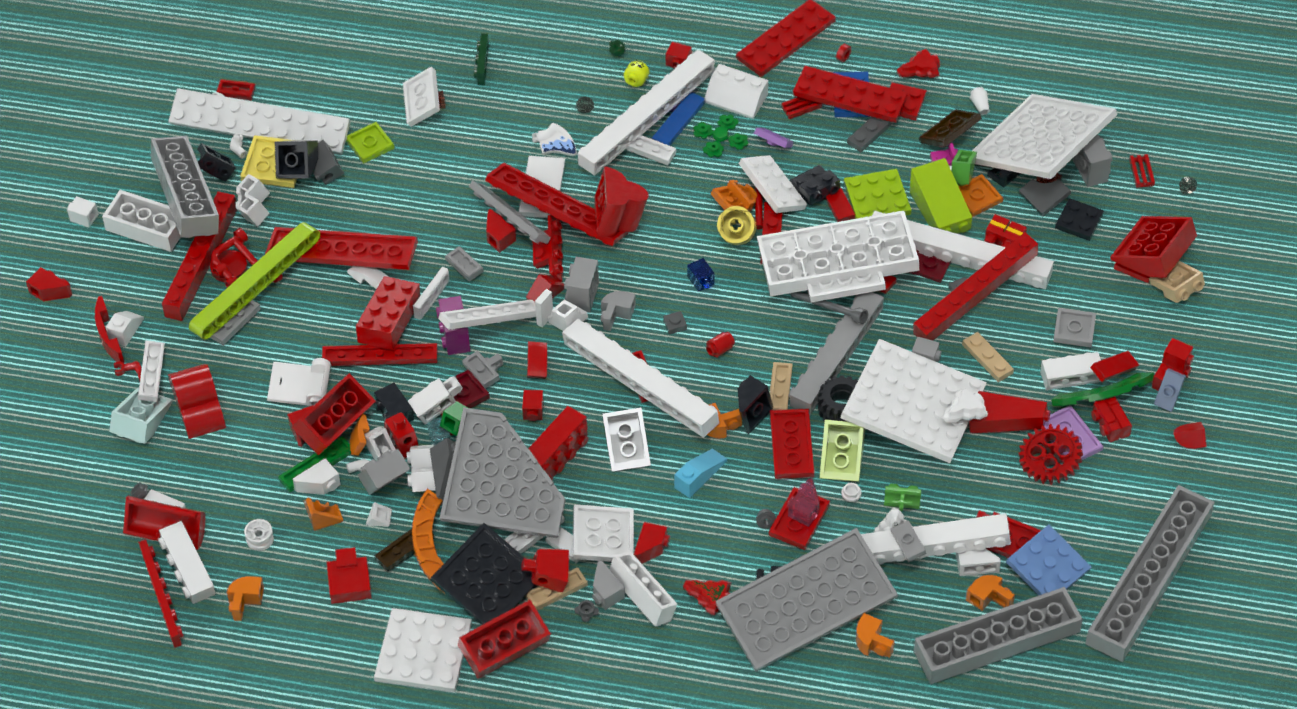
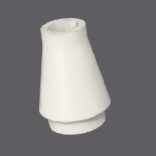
M983 87L973 89L970 92V99L980 115L988 114L990 109L987 91Z

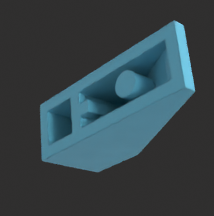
M710 449L686 462L674 474V488L688 498H691L727 462V458L714 449Z

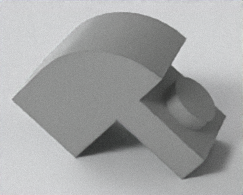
M615 291L607 294L602 299L600 320L603 322V330L611 331L616 317L631 320L636 306V295L634 293Z

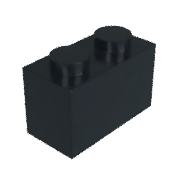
M394 382L374 392L376 400L374 406L377 411L382 412L384 421L400 412L403 413L408 422L414 420L413 408Z

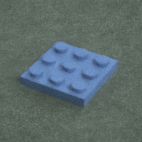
M1047 525L1006 561L1038 596L1063 587L1067 590L1091 569V566L1050 525Z

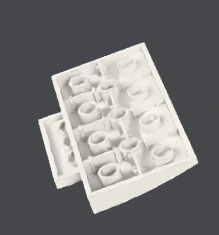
M904 211L757 236L770 297L808 290L812 303L886 290L885 276L919 271V259Z

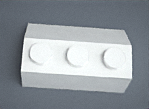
M719 64L711 76L705 95V103L754 119L768 96V80Z

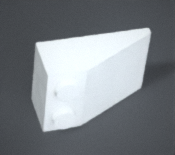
M636 408L603 414L612 472L651 466L642 409Z

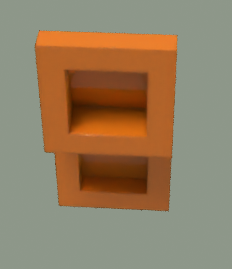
M365 414L361 415L351 432V455L359 456L367 444L364 434L370 429Z

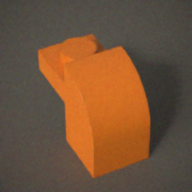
M716 403L709 404V406L712 405L717 409L719 424L707 434L708 436L719 439L727 438V430H734L742 426L739 409L720 414Z
M984 575L976 579L967 589L966 601L981 611L991 601L1005 608L1013 605L1015 594L1008 588L1002 587L1003 578L995 575Z
M241 577L233 581L228 587L229 612L232 613L234 621H242L245 604L261 605L264 592L262 577Z
M863 613L857 624L856 645L858 649L866 656L872 650L880 656L890 658L894 650V641L880 635L882 620Z

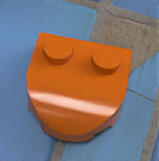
M729 180L727 186L714 188L711 192L712 197L724 210L731 206H741L751 212L757 197L755 190L750 185H740L737 180Z

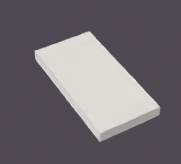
M529 156L526 174L561 191L565 158ZM522 200L520 202L519 213L523 216L548 218V215H550L540 211L531 204L524 203Z

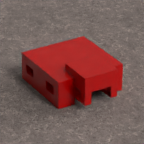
M355 547L335 550L336 560L327 562L331 604L372 599L367 556L357 558Z

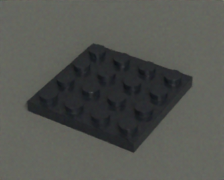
M485 523L430 578V581L481 625L515 608L526 594L535 587V584L532 583V572L521 570L522 561L525 557Z

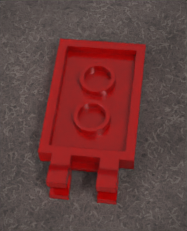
M979 510L976 518L991 515ZM1007 517L1011 545L985 549L1009 558L1041 530Z

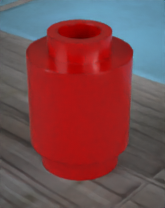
M721 332L707 341L706 350L710 356L717 358L732 349L735 340L729 332Z

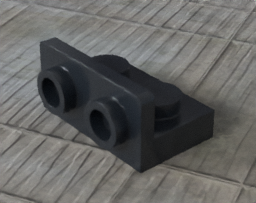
M201 143L197 148L201 155L198 161L200 169L226 182L236 169L231 158Z

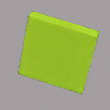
M377 122L347 135L346 142L363 164L395 149L393 142Z

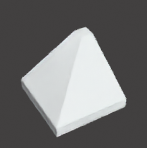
M374 502L366 525L388 527L390 525L392 509Z

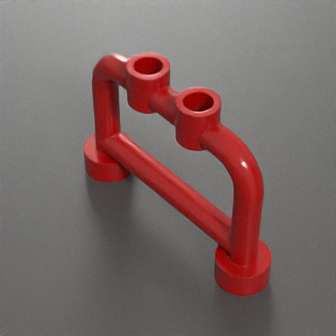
M242 228L234 231V236L216 247L211 254V261L215 266L213 271L217 277L223 275L227 279L224 281L227 288L238 278L231 274L224 262L219 260L218 256L222 252L235 245L252 266L258 261L243 244L248 241V236ZM282 274L273 282L278 283L283 279Z

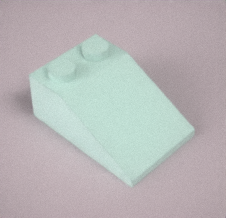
M137 388L112 411L109 432L120 437L132 439L137 443L145 444L154 435L173 399L158 394L157 402L138 400L139 388Z

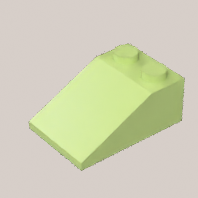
M825 420L820 479L859 482L865 428L851 422Z

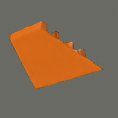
M311 498L303 500L314 531L343 521L338 505L329 506L328 502L324 505L319 500L312 502Z

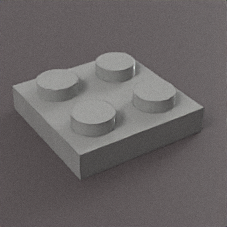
M1058 308L1053 342L1092 347L1096 313Z

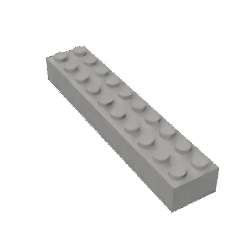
M1180 485L1177 486L1089 628L1086 645L1121 662L1124 661L1210 519L1214 501Z

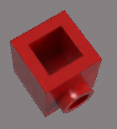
M672 41L665 54L666 66L675 69L677 65L682 64L692 54V47Z

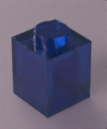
M704 258L687 265V277L698 292L715 285V273Z

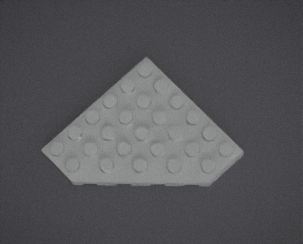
M463 408L440 521L479 527L485 523L492 529L558 538L565 506L564 496L539 465L531 451L525 446L514 428L511 427L503 413Z

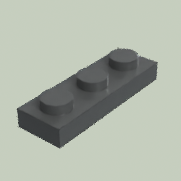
M871 117L847 139V144L857 151L863 152L894 122Z

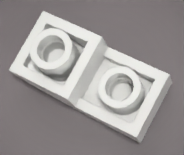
M353 266L347 271L360 284L367 281L375 289H377L383 277L387 276L374 267Z

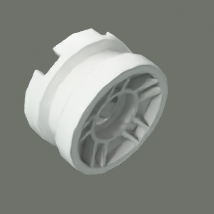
M256 519L246 525L244 533L249 548L262 551L273 544L272 526L268 521Z

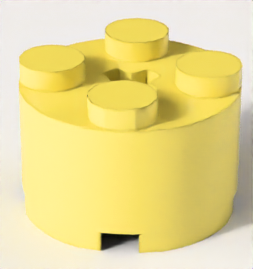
M731 206L719 215L717 229L721 237L729 244L743 245L750 242L756 232V221L747 209L741 206ZM736 221L741 225L737 230L732 227L733 224H736Z

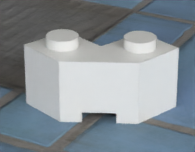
M248 174L236 188V194L238 195L236 209L248 222L258 227L269 214L262 205V202L270 192L260 180Z
M434 445L411 446L410 452H407V463L411 464L412 467L411 475H408V487L412 486V492L426 491L427 488L431 491L436 490L430 448Z

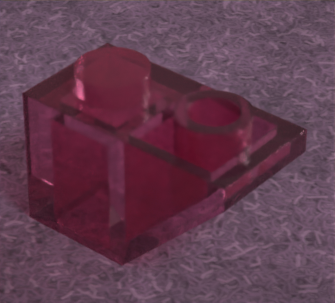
M810 477L805 483L800 485L796 496L791 497L787 504L788 516L808 527L819 514V498L814 481Z

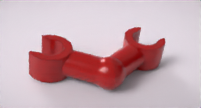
M118 361L113 364L114 368H121L115 370L116 376L123 375L125 371L135 370L140 382L142 367L138 361L126 364Z

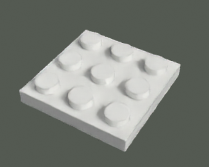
M574 505L573 559L612 562L615 555L631 551L634 554V510L632 508Z

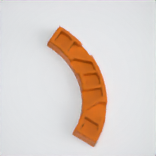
M427 488L414 514L412 542L417 561L430 580L432 575L444 564L436 553L432 535L433 521L443 500L437 498L436 494Z

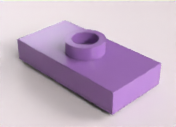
M757 127L754 131L755 135L766 139V143L772 146L780 145L784 148H792L794 143L792 140L763 127Z

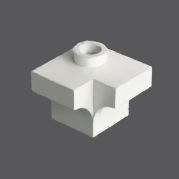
M564 299L551 310L552 314L547 317L550 324L564 331L577 319L585 321L588 318V314L583 309Z

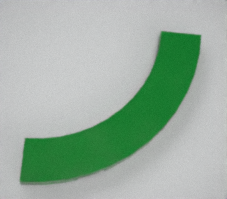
M1154 372L1135 373L1122 381L1095 389L1059 393L1051 399L1052 406L1075 405L1078 400L1089 399V402L1118 396L1132 390L1131 387L1136 385L1142 387L1153 381Z

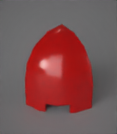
M1201 422L1181 425L1174 430L1175 440L1181 446L1193 449L1206 447L1205 428Z

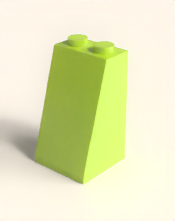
M943 158L912 168L909 193L928 225L956 234L970 230L972 215L947 160Z

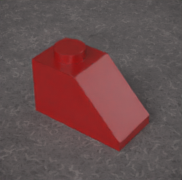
M647 522L643 523L633 554L641 564L663 554L664 547H668L670 535H667V527Z

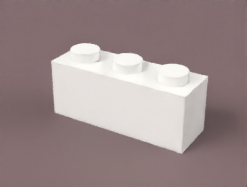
M1085 353L1042 360L1040 373L1045 389L1052 390L1101 382L1090 368L1093 363L1101 361L1099 353Z

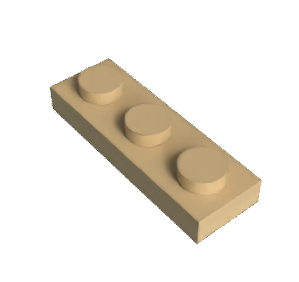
M979 332L963 340L962 345L997 382L1013 374L1014 369Z

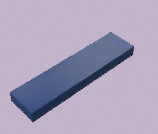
M690 92L652 139L670 146L705 104V98Z

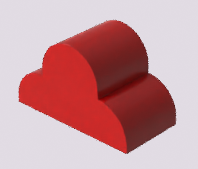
M604 166L594 196L596 235L613 236L617 231L633 232L638 228L649 194L639 184L627 181L622 173Z
M207 364L168 374L188 439L226 428L215 385Z

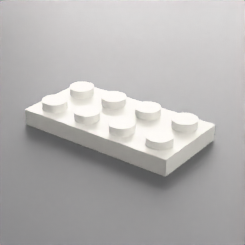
M770 155L741 158L739 165L775 213L805 210L807 203Z

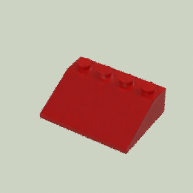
M1142 216L1110 258L1112 261L1148 277L1166 278L1197 237L1192 217Z

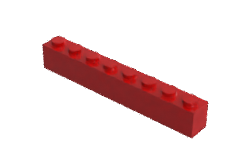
M217 192L213 202L219 214L218 234L195 236L162 302L166 318L183 321L210 267L212 251L221 244L237 212L235 195Z
M1024 232L913 323V334L916 337L932 341L1035 258L1038 255V243Z

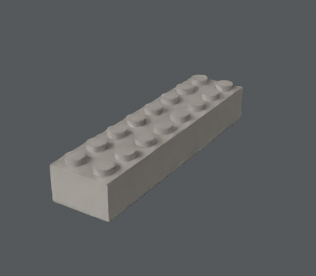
M177 136L151 139V159L180 236L191 238L193 236L218 234L219 214L188 137Z
M1063 587L915 638L914 653L929 683L933 684L1077 634L1081 631L1082 617L1066 588Z

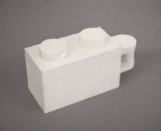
M450 377L444 382L438 378L422 391L414 394L408 402L418 418L426 425L456 402L454 396L462 391V386L456 377Z

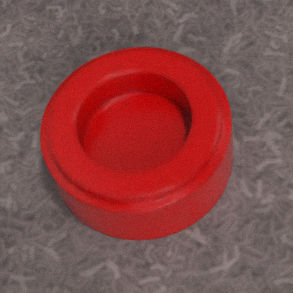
M845 43L842 44L836 53V59L845 62L851 54V46Z

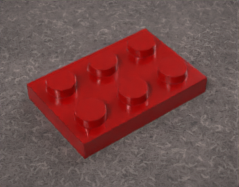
M793 487L769 530V536L805 550L828 510L830 501Z

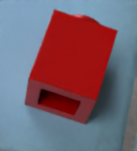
M524 390L523 420H543V390Z

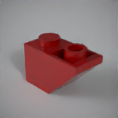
M490 208L487 214V243L500 253L516 241V229L511 223H507L500 214L495 213Z
M42 267L26 281L29 293L42 301L70 298L72 296L71 285L66 279H61L52 271H47Z

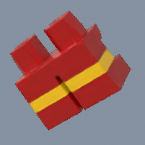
M995 214L986 228L984 242L1006 248L1026 232L1027 227L1014 221L1010 223L1009 219Z

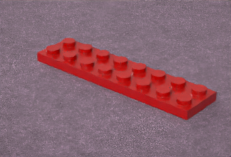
M502 163L486 176L485 181L493 187L500 188L507 192V194L521 199L524 203L531 204L540 211L554 216L555 219L570 224L571 227L585 232L588 236L601 240L606 245L614 246L629 233L617 231L613 236L596 235L594 208L506 163Z
M274 227L266 253L294 228ZM319 230V240L295 262L409 270L418 239L414 236Z

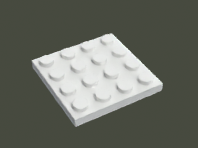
M392 608L374 680L376 682L455 693L464 658L463 653L458 647L459 637L470 632L472 619Z

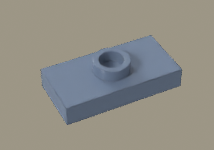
M1168 368L1154 405L1172 412L1186 376Z

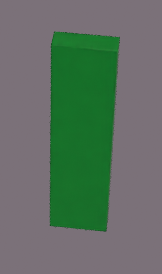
M343 436L338 438L321 454L317 455L314 453L279 475V481L291 493L295 490L293 478L323 459H326L332 466L351 455L350 444Z

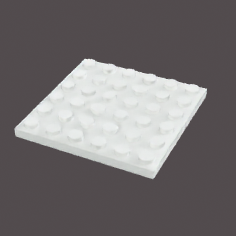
M1031 94L972 150L977 152L975 164L1051 179L1118 115L1116 108Z
M879 339L842 412L841 419L951 463L969 420L961 419L957 422L947 423L942 417L946 409L951 406V400L955 398L956 392L966 388L972 394L978 393V391L984 390L987 382Z

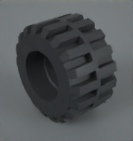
M840 375L839 378L834 376L831 380L827 379L825 384L821 385L818 393V411L820 417H823L824 422L825 420L846 421L841 419L846 404H839L835 401H848L858 382L857 379L852 380L850 376L845 378L844 375Z

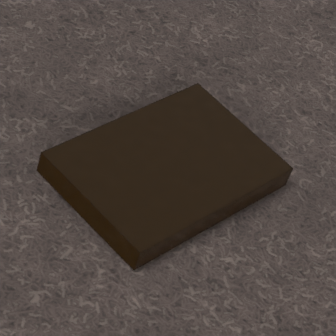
M955 109L919 137V141L922 144L945 148L982 119L980 113Z

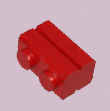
M1116 397L1095 401L1091 415L1095 422L1098 421L1102 436H1106L1109 442L1129 437L1132 425Z

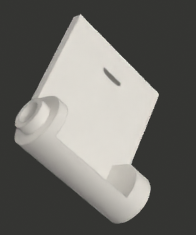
M324 358L314 359L311 366L273 362L267 401L306 406L315 405L327 394L331 363Z

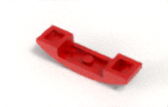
M99 296L95 305V323L100 341L106 352L116 362L124 363L117 338L110 340L108 338L104 323L110 320L103 297Z

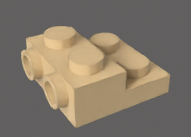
M1181 261L1177 262L1166 278H1149L1151 285L1163 290L1164 297L1175 303L1187 300L1190 294L1195 291H1201L1205 285L1203 272Z

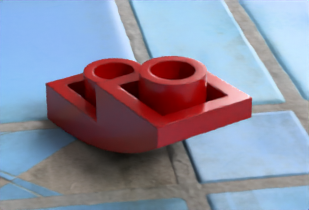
M528 341L527 378L546 379L547 343Z

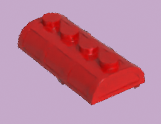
M129 495L126 496L124 534L158 541L161 538L159 530L182 521L195 549L198 550L200 548L205 532L206 516L204 512Z

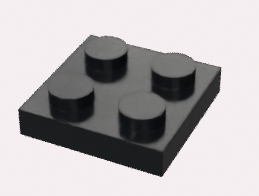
M1069 198L1055 224V229L1090 241L1103 217L1104 210Z

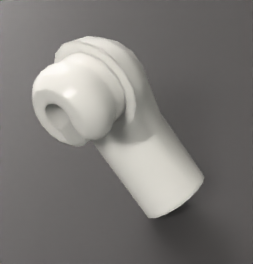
M236 133L231 139L230 149L243 159L247 155V151L242 148L243 136L240 133Z
M361 459L347 463L348 473L362 471L360 468L369 461Z

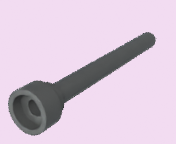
M802 292L790 293L793 298L811 303L808 294ZM827 300L811 303L851 316L854 322L864 324L868 319V311L860 307L851 309Z

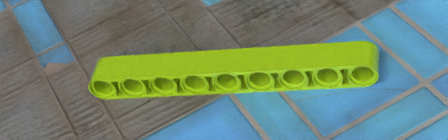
M306 222L300 223L190 321L189 330L204 340L209 339L316 244L320 238L319 230Z

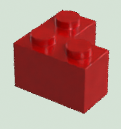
M1174 338L1171 339L1164 350L1162 363L1153 377V389L1159 391L1168 368L1185 375L1186 378L1189 377L1192 370L1190 366L1194 360V355H1192L1193 346Z

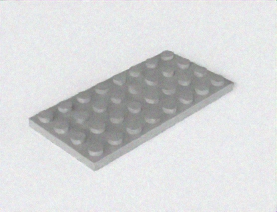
M855 528L717 600L715 604L755 672L854 621L861 617L863 613L867 614L897 598L898 594L860 532Z

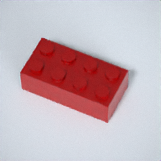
M384 276L356 324L357 342L393 350L414 313L413 305L420 297L419 283Z
M349 373L308 410L292 428L319 455L373 405L376 400Z
M567 406L528 448L551 480L557 473L563 470L565 464L572 460L579 448L584 447L588 441L587 416L570 406Z
M528 600L459 637L458 647L477 679H480L549 641L551 633L532 601Z

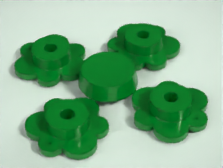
M721 115L717 122L718 126L721 127L715 128L714 131L712 126L705 122H700L698 126L693 127L695 137L706 139L707 136L713 135V138L716 140L712 143L707 142L703 148V152L708 154V157H720L722 155L724 147L721 146L719 141L728 139L730 147H735L737 150H742L744 146L748 145V136L745 134L735 133L734 136H729L728 130H734L735 126L738 125V119L734 118L733 115Z

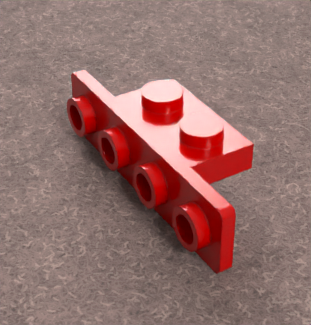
M548 215V229L543 232L551 238L547 244L543 242L535 243L533 241V265L538 269L549 264V273L555 279L562 281V224L554 216Z

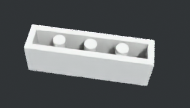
M182 521L159 530L161 538L158 539L162 550L166 549L168 553L166 558L169 565H174L176 569L174 574L177 581H182L184 585L182 590L186 599L190 598L192 603L195 604L215 595L214 585Z
M631 551L615 555L610 571L625 587V593L655 627L670 622L677 603Z

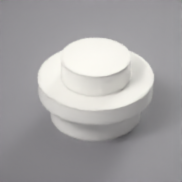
M848 483L842 488L841 494L846 501L855 502L861 497V489L855 483Z

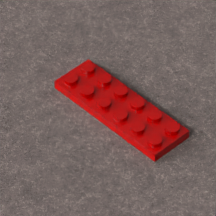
M808 0L736 53V59L762 77L836 21V16L815 1Z
M804 66L794 87L793 96L896 123L907 99V92Z

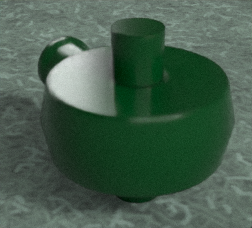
M622 41L609 42V51L613 56L618 57L624 53L625 44Z

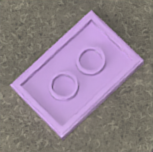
M1071 405L1050 414L1049 422H1045L1044 427L1046 429L1049 428L1050 424H1052L1054 429L1059 424L1061 430L1067 427L1068 433L1074 431V435L1079 437V443L1082 444V460L1103 450V445ZM1063 452L1061 455H1067L1069 452Z

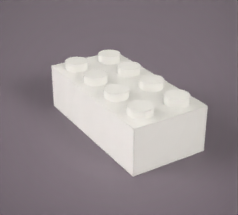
M123 190L117 193L102 216L106 231L170 252L181 238L168 205Z

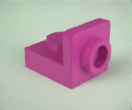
M952 142L947 150L930 152L931 162L945 158L948 165L952 166V161L958 149H954Z

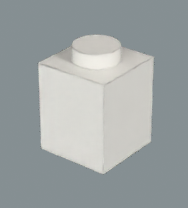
M77 196L67 208L71 222L90 228L99 215L96 203Z

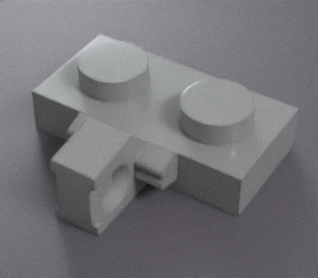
M476 351L462 360L463 366L475 376L485 389L500 380L496 371L504 363L503 358L498 353L491 358H484L479 351Z

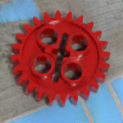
M1050 424L1049 428L1046 429L1042 425L1041 431L1034 428V435L1028 433L1029 440L1023 439L1024 445L1019 446L1021 452L1018 453L1020 465L1023 471L1027 472L1029 478L1034 476L1035 482L1041 478L1042 484L1049 480L1050 485H1052L1053 480H1057L1060 483V478L1062 477L1067 481V475L1074 476L1073 469L1079 470L1078 463L1083 462L1081 457L1083 456V450H1081L1082 444L1079 443V437L1074 435V431L1068 433L1067 427L1061 430L1058 424L1054 429L1052 424ZM1063 452H1069L1067 455H1061ZM1049 465H1055L1053 468H1047Z

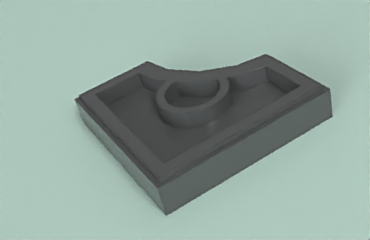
M1032 179L1019 190V193L1044 216L1068 197L1071 191L1059 179L1046 184Z

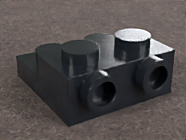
M820 165L789 180L810 206L825 199L829 194L837 193L841 189L840 179L830 169L826 171Z

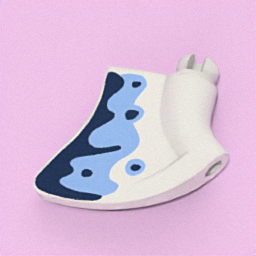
M551 123L546 130L532 134L533 142L540 143L543 155L550 153H560L568 156L577 155L572 137L564 128L555 123Z

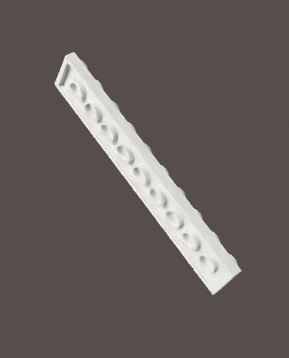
M177 88L168 122L172 125L228 135L240 133L243 137L253 139L254 135L295 141L318 140L320 142L324 139L333 153L342 155L351 121L343 117Z

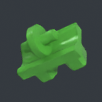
M890 483L889 486L885 487L884 506L899 507L900 511H903V508L920 509L921 489H918V486L910 485L908 488H901L898 484Z

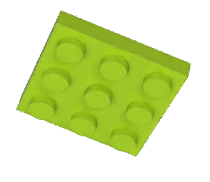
M897 169L844 178L843 183L855 213V219L870 217L874 211L884 214L904 211L906 216L911 215V207Z

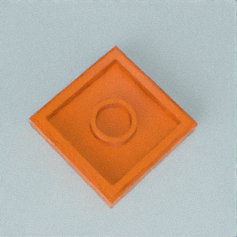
M983 174L973 178L969 185L958 186L972 217L1003 202V197Z

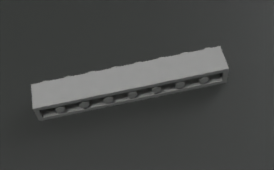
M873 292L855 296L853 305L848 308L855 309L860 307L868 311L867 321L864 324L854 322L851 316L844 314V318L837 322L833 334L830 333L824 347L819 348L815 360L810 361L806 373H802L799 377L797 386L792 387L788 396L790 398V407L809 409V415L812 414L818 405V393L821 385L825 384L827 379L831 380L832 377L838 376L883 310L884 297Z

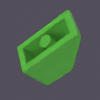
M959 150L952 161L951 171L959 186L969 185L972 180L977 152Z

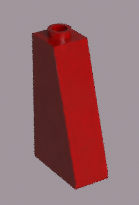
M978 391L984 399V406L988 415L980 420L975 418L969 420L970 433L973 434L1034 430V428L1041 429L1045 422H1049L1051 412L1048 410L1047 402Z

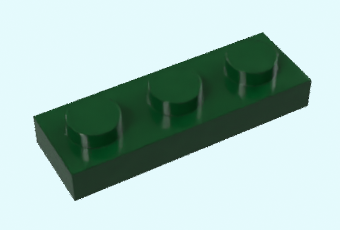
M481 33L480 41H477V51H479V54L475 55L477 67H474V78H477L478 85H485L489 39L488 34Z

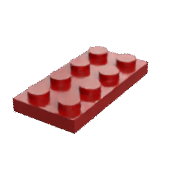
M809 409L770 410L775 479L814 477Z

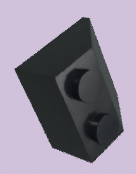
M318 140L275 141L276 178H310L318 161Z
M751 375L746 380H743L737 388L739 411L747 434H750L770 413V410L773 409L768 386Z

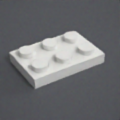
M430 67L403 82L408 125L412 127L440 111L435 69Z

